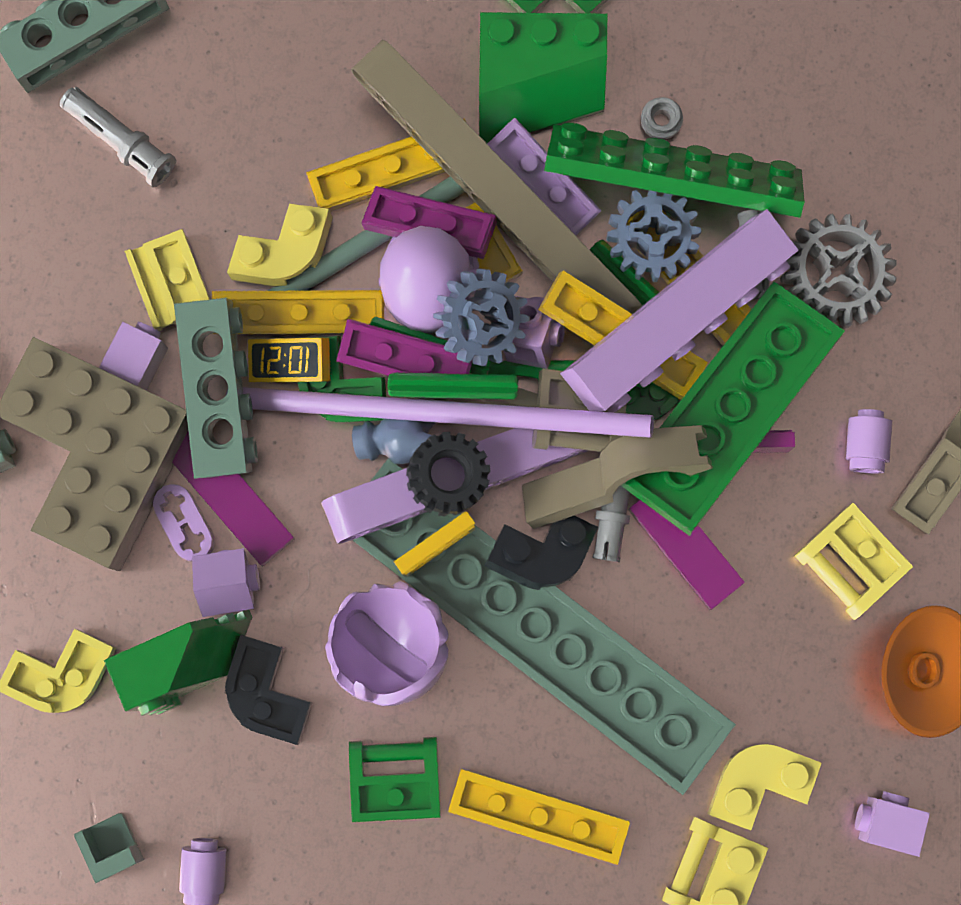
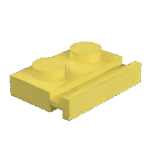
M183 229L146 242L139 248L124 251L153 328L158 331L172 324L176 325L174 304L210 300Z

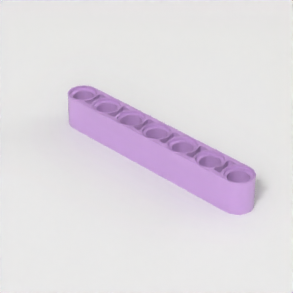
M513 428L478 441L476 446L480 452L485 451L487 455L485 463L486 465L490 464L491 472L487 477L490 481L487 489L588 452L589 450L548 446L547 450L535 449L532 447L534 429ZM442 458L437 460L432 466V479L440 489L453 491L462 486L465 474L463 467L458 461L452 458ZM407 468L335 494L321 502L337 544L354 540L427 512L424 510L425 506L421 502L417 504L414 501L413 497L415 495L413 491L408 490L407 483L409 478L406 476Z

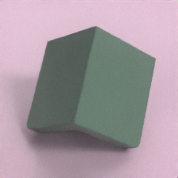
M118 813L74 834L95 884L144 860L123 813Z

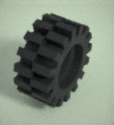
M442 432L439 436L435 434L430 436L413 453L406 471V476L409 478L407 487L409 491H413L415 495L413 497L414 501L417 504L421 502L425 506V511L429 513L432 511L438 512V516H447L448 514L455 516L470 509L484 495L483 492L488 488L490 481L487 479L488 474L491 472L490 464L486 465L485 459L487 455L484 450L480 452L476 448L478 443L474 439L469 442L464 439L465 434L458 432L455 436L450 435V432ZM452 458L461 464L464 469L465 478L460 488L446 491L440 489L434 483L431 470L437 460Z

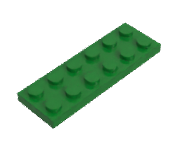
M564 123L562 126L554 124L544 168L546 172L760 211L768 209L771 213L801 218L805 203L802 169L796 168L792 163L781 160L772 161L771 164L754 161L751 156L743 153H731L729 156L715 154L710 149L699 145H691L687 148L671 146L668 141L660 138H647L645 141L632 139L627 134L616 130H607L604 133L588 131L585 126L577 123Z
M773 281L660 426V428L702 425L706 429L707 438L697 441L699 455L708 456L712 461L713 468L691 476L681 472L669 471L646 473L629 479L621 486L690 536L824 361L845 330Z

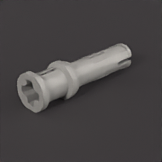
M78 87L68 89L62 96L60 107L118 152L117 156L121 163L125 166L132 165L146 176V182L151 187L161 185L169 177L176 164V158L171 153L164 154L151 144L147 134L131 131Z

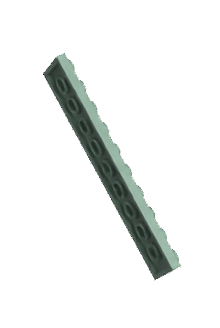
M388 458L371 481L403 469ZM435 511L431 513L425 512L352 540L418 592L437 603L440 609L682 795L685 794L736 725L556 586L541 587L540 590H534L484 567L496 540L476 525L474 531L408 577H404L394 561L461 514L438 516V512Z

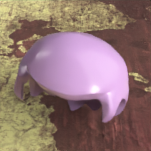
M402 581L393 585L374 584L368 592H353L344 599L338 613L334 615L330 623L328 642L325 645L333 677L345 691L364 702L380 706H396L420 698L438 682L448 658V647L445 643L448 639V630L442 622L441 611L437 603Z

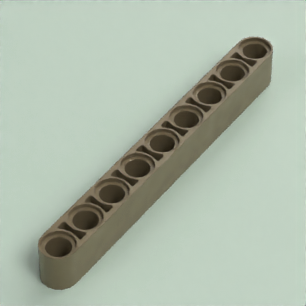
M382 39L351 69L361 85L485 213L496 216V224L552 282L564 270L631 314H634L642 307L635 296L387 41Z

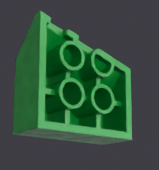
M480 12L479 136L486 144L514 118L530 133L554 124L562 125L604 112L608 14Z
M250 610L241 611L236 615L233 613L226 614L217 619L211 617L188 622L105 659V665L125 712L140 711L141 716L156 713L157 715L163 714L182 705L179 697L226 677L240 635H246L253 618Z

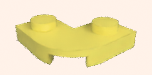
M289 204L278 240L238 235L227 270L231 280L268 286H286V280L301 274L310 265L315 268L321 259L333 216L330 210Z
M74 629L55 667L20 650H15L0 679V692L39 711L48 713L71 711L83 705L94 694L107 669L104 660L113 656L116 647L85 632Z
M759 744L747 747L733 758H730L726 763L708 815L751 831L766 789L808 804L822 763L775 745Z

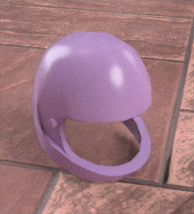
M418 226L404 231L397 238L392 237L380 262L379 286H381L386 308L397 322L407 328L423 333H435L444 326L443 321L433 318V313L444 310V305L437 300L438 295L449 297L451 291L446 283L449 280L462 283L461 272L463 271L473 272L476 275L479 262L476 257L469 256L456 238L440 228ZM475 291L470 293L465 300L473 297Z

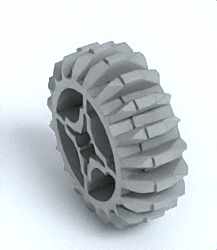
M829 214L825 218L824 225L815 218L809 223V231L804 228L797 230L795 233L797 241L792 242L799 251L786 260L790 265L788 269L790 271L784 273L780 277V281L783 284H793L794 287L788 290L790 293L799 297L800 300L833 323L836 322L838 317L842 328L847 329L852 325L853 318L859 324H863L868 320V312L877 315L882 310L879 301L887 302L891 298L892 293L886 287L893 286L896 283L897 277L886 271L893 269L897 265V260L884 258V255L891 250V244L884 243L879 246L876 241L882 235L881 230L877 229L871 235L866 233L867 220H861L857 227L852 226V216L846 214L842 218L840 225H838L836 217L833 214ZM837 241L846 243L853 248L841 252L835 250L830 245L825 247L822 243ZM808 253L815 259L813 264L818 269L820 275L819 281L814 286L811 285L806 273ZM862 257L865 258L870 272L868 289L862 284L864 279L859 274L857 268L858 261ZM848 260L851 261L844 269L846 271L844 274L834 277L829 283L825 282L832 274V269L837 268L839 265L842 266ZM829 291H839L846 297L852 296L855 301L836 302L823 297V295Z

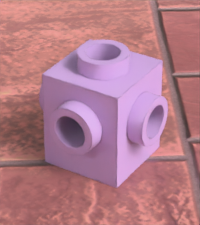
M526 298L528 303L520 308V314L530 316L528 322L520 323L519 329L526 334L525 339L514 338L512 343L517 351L514 354L505 351L504 353L509 362L548 369L555 346L560 347L563 342L565 327L538 310L544 298Z

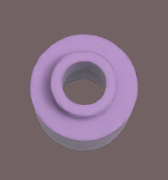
M861 409L858 410V416L849 418L846 460L850 461V471L870 474L885 472V463L890 462L892 420L884 418L883 411Z
M193 838L191 839V846L182 847L179 891L184 893V904H219V894L224 893L226 848L219 847L217 839Z

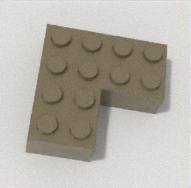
M33 337L0 400V418L70 451L30 531L108 569L121 571L153 507L154 497L157 491L163 487L174 465L172 461L188 432L186 409Z

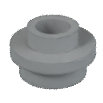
M655 98L649 101L642 110V128L652 138L669 139L675 136L682 126V110L675 101L669 98ZM658 114H663L668 117L669 123L660 126L654 121V117Z

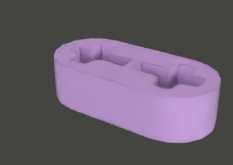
M169 484L163 486L154 497L153 507L174 550L180 557L192 562V556L211 554L215 544L214 536L194 497L187 489L180 485ZM173 494L177 498L184 497L185 502L180 505V510L185 519L179 521L173 512H164L163 507L169 504L167 496ZM188 525L194 534L198 536L203 534L205 540L200 542L202 550L198 553L192 549L185 550L183 547L188 542V537L183 528Z

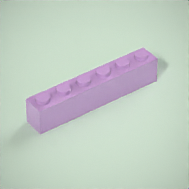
M768 209L747 220L560 374L589 411L603 412L607 410L608 412H616L631 400L627 393L638 383L645 387L664 372L660 367L663 362L671 356L676 361L693 349L696 344L692 338L702 330L709 334L728 319L724 314L727 309L733 304L740 308L752 300L759 293L755 286L765 278L771 282L790 268L786 260L799 250Z

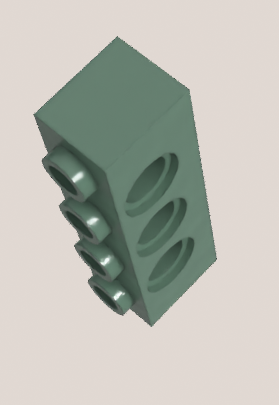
M47 0L37 7L35 13L21 21L15 20L2 27L0 30V53L17 81L29 93L170 8L166 0H121L117 4H107V0ZM77 15H88L87 20L79 26L71 25L72 20ZM45 35L52 36L48 45L40 48L35 47L40 37Z
M228 298L174 304L194 479L252 472L251 463L258 462V451L255 437H248L246 420L253 419V408L250 394H243L242 377L248 376V364L245 351H238L237 334L243 333L240 307L233 308V301ZM212 333H218L223 340V349L217 356L208 357L203 351L204 339ZM222 376L228 383V393L223 399L215 401L208 394V384L213 378ZM222 419L229 421L233 427V437L226 444L218 443L213 437V427Z

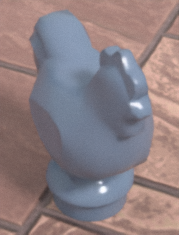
M383 419L378 425H374V423L366 421L363 425L353 427L352 441L355 454L359 460L370 459L374 461L379 455H386L394 464L410 463V458L420 444L432 436L428 432L436 422Z

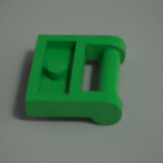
M423 737V742L363 745V741H349L352 822L441 817L437 737ZM424 760L425 773L364 776V763Z

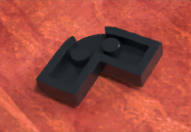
M574 515L551 523L542 543L504 524L484 567L534 590H540L541 587L560 585L568 580L570 581L580 569L598 526Z
M240 635L225 683V694H227L228 704L232 713L242 726L251 731L299 745L312 702L271 690L284 648Z

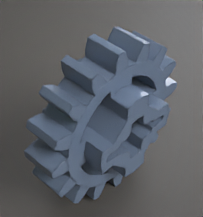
M634 190L631 194L632 204L624 200L618 202L617 209L621 215L611 214L608 224L617 229L607 232L606 241L617 243L611 249L610 255L611 258L620 256L624 258L620 267L623 272L633 266L636 268L635 279L640 280L644 272H650L652 281L658 282L662 271H665L666 275L672 279L677 273L676 264L684 269L689 266L691 261L685 253L696 255L699 245L691 241V239L700 236L701 228L690 225L695 221L698 214L696 211L685 213L683 210L687 202L685 197L675 203L671 200L672 194L664 193L663 197L657 196L656 191L648 190L647 197L643 198L637 190ZM644 210L643 218L639 222H633L626 226L633 215ZM662 210L673 216L676 221L669 219ZM648 228H655L656 234L661 235L658 242L652 241L651 235L646 234ZM677 243H681L680 248L672 256L664 259L663 255L668 246H676ZM631 248L639 250L645 256V259L635 254Z
M480 268L477 269L476 275L473 272L463 271L461 272L462 283L450 280L446 283L451 291L449 297L438 295L437 300L444 305V310L433 313V318L443 321L444 326L435 333L438 337L449 338L444 349L451 353L458 352L457 360L470 363L472 360L473 364L486 366L488 359L492 362L501 363L503 362L501 351L514 354L517 350L512 343L513 339H525L526 334L519 329L520 323L528 322L530 316L520 314V308L528 302L526 298L514 296L520 286L514 282L505 283L506 274L494 272L491 275L490 270ZM475 291L473 297L465 300L470 293ZM472 310L479 311L485 316V319L491 321V324L484 323L479 319L478 315L472 313ZM497 336L493 341L489 343L490 338Z

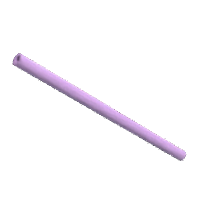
M243 387V394H250L252 408L257 410L652 438L654 429L653 415Z

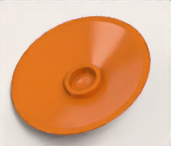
M926 606L910 613L895 628L884 651L881 679L886 703L898 723L915 735L927 738L940 737L953 732L961 726V614L944 606Z

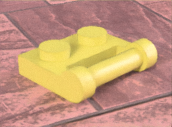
M854 503L848 505L794 555L802 565L807 563L847 606L845 611L854 620L867 611L913 568L909 561ZM827 544L868 585L869 588L860 595L820 553Z
M694 817L689 828L693 831L673 884L671 888L666 887L662 901L670 905H747L768 847ZM709 838L720 842L697 900L688 896V892Z

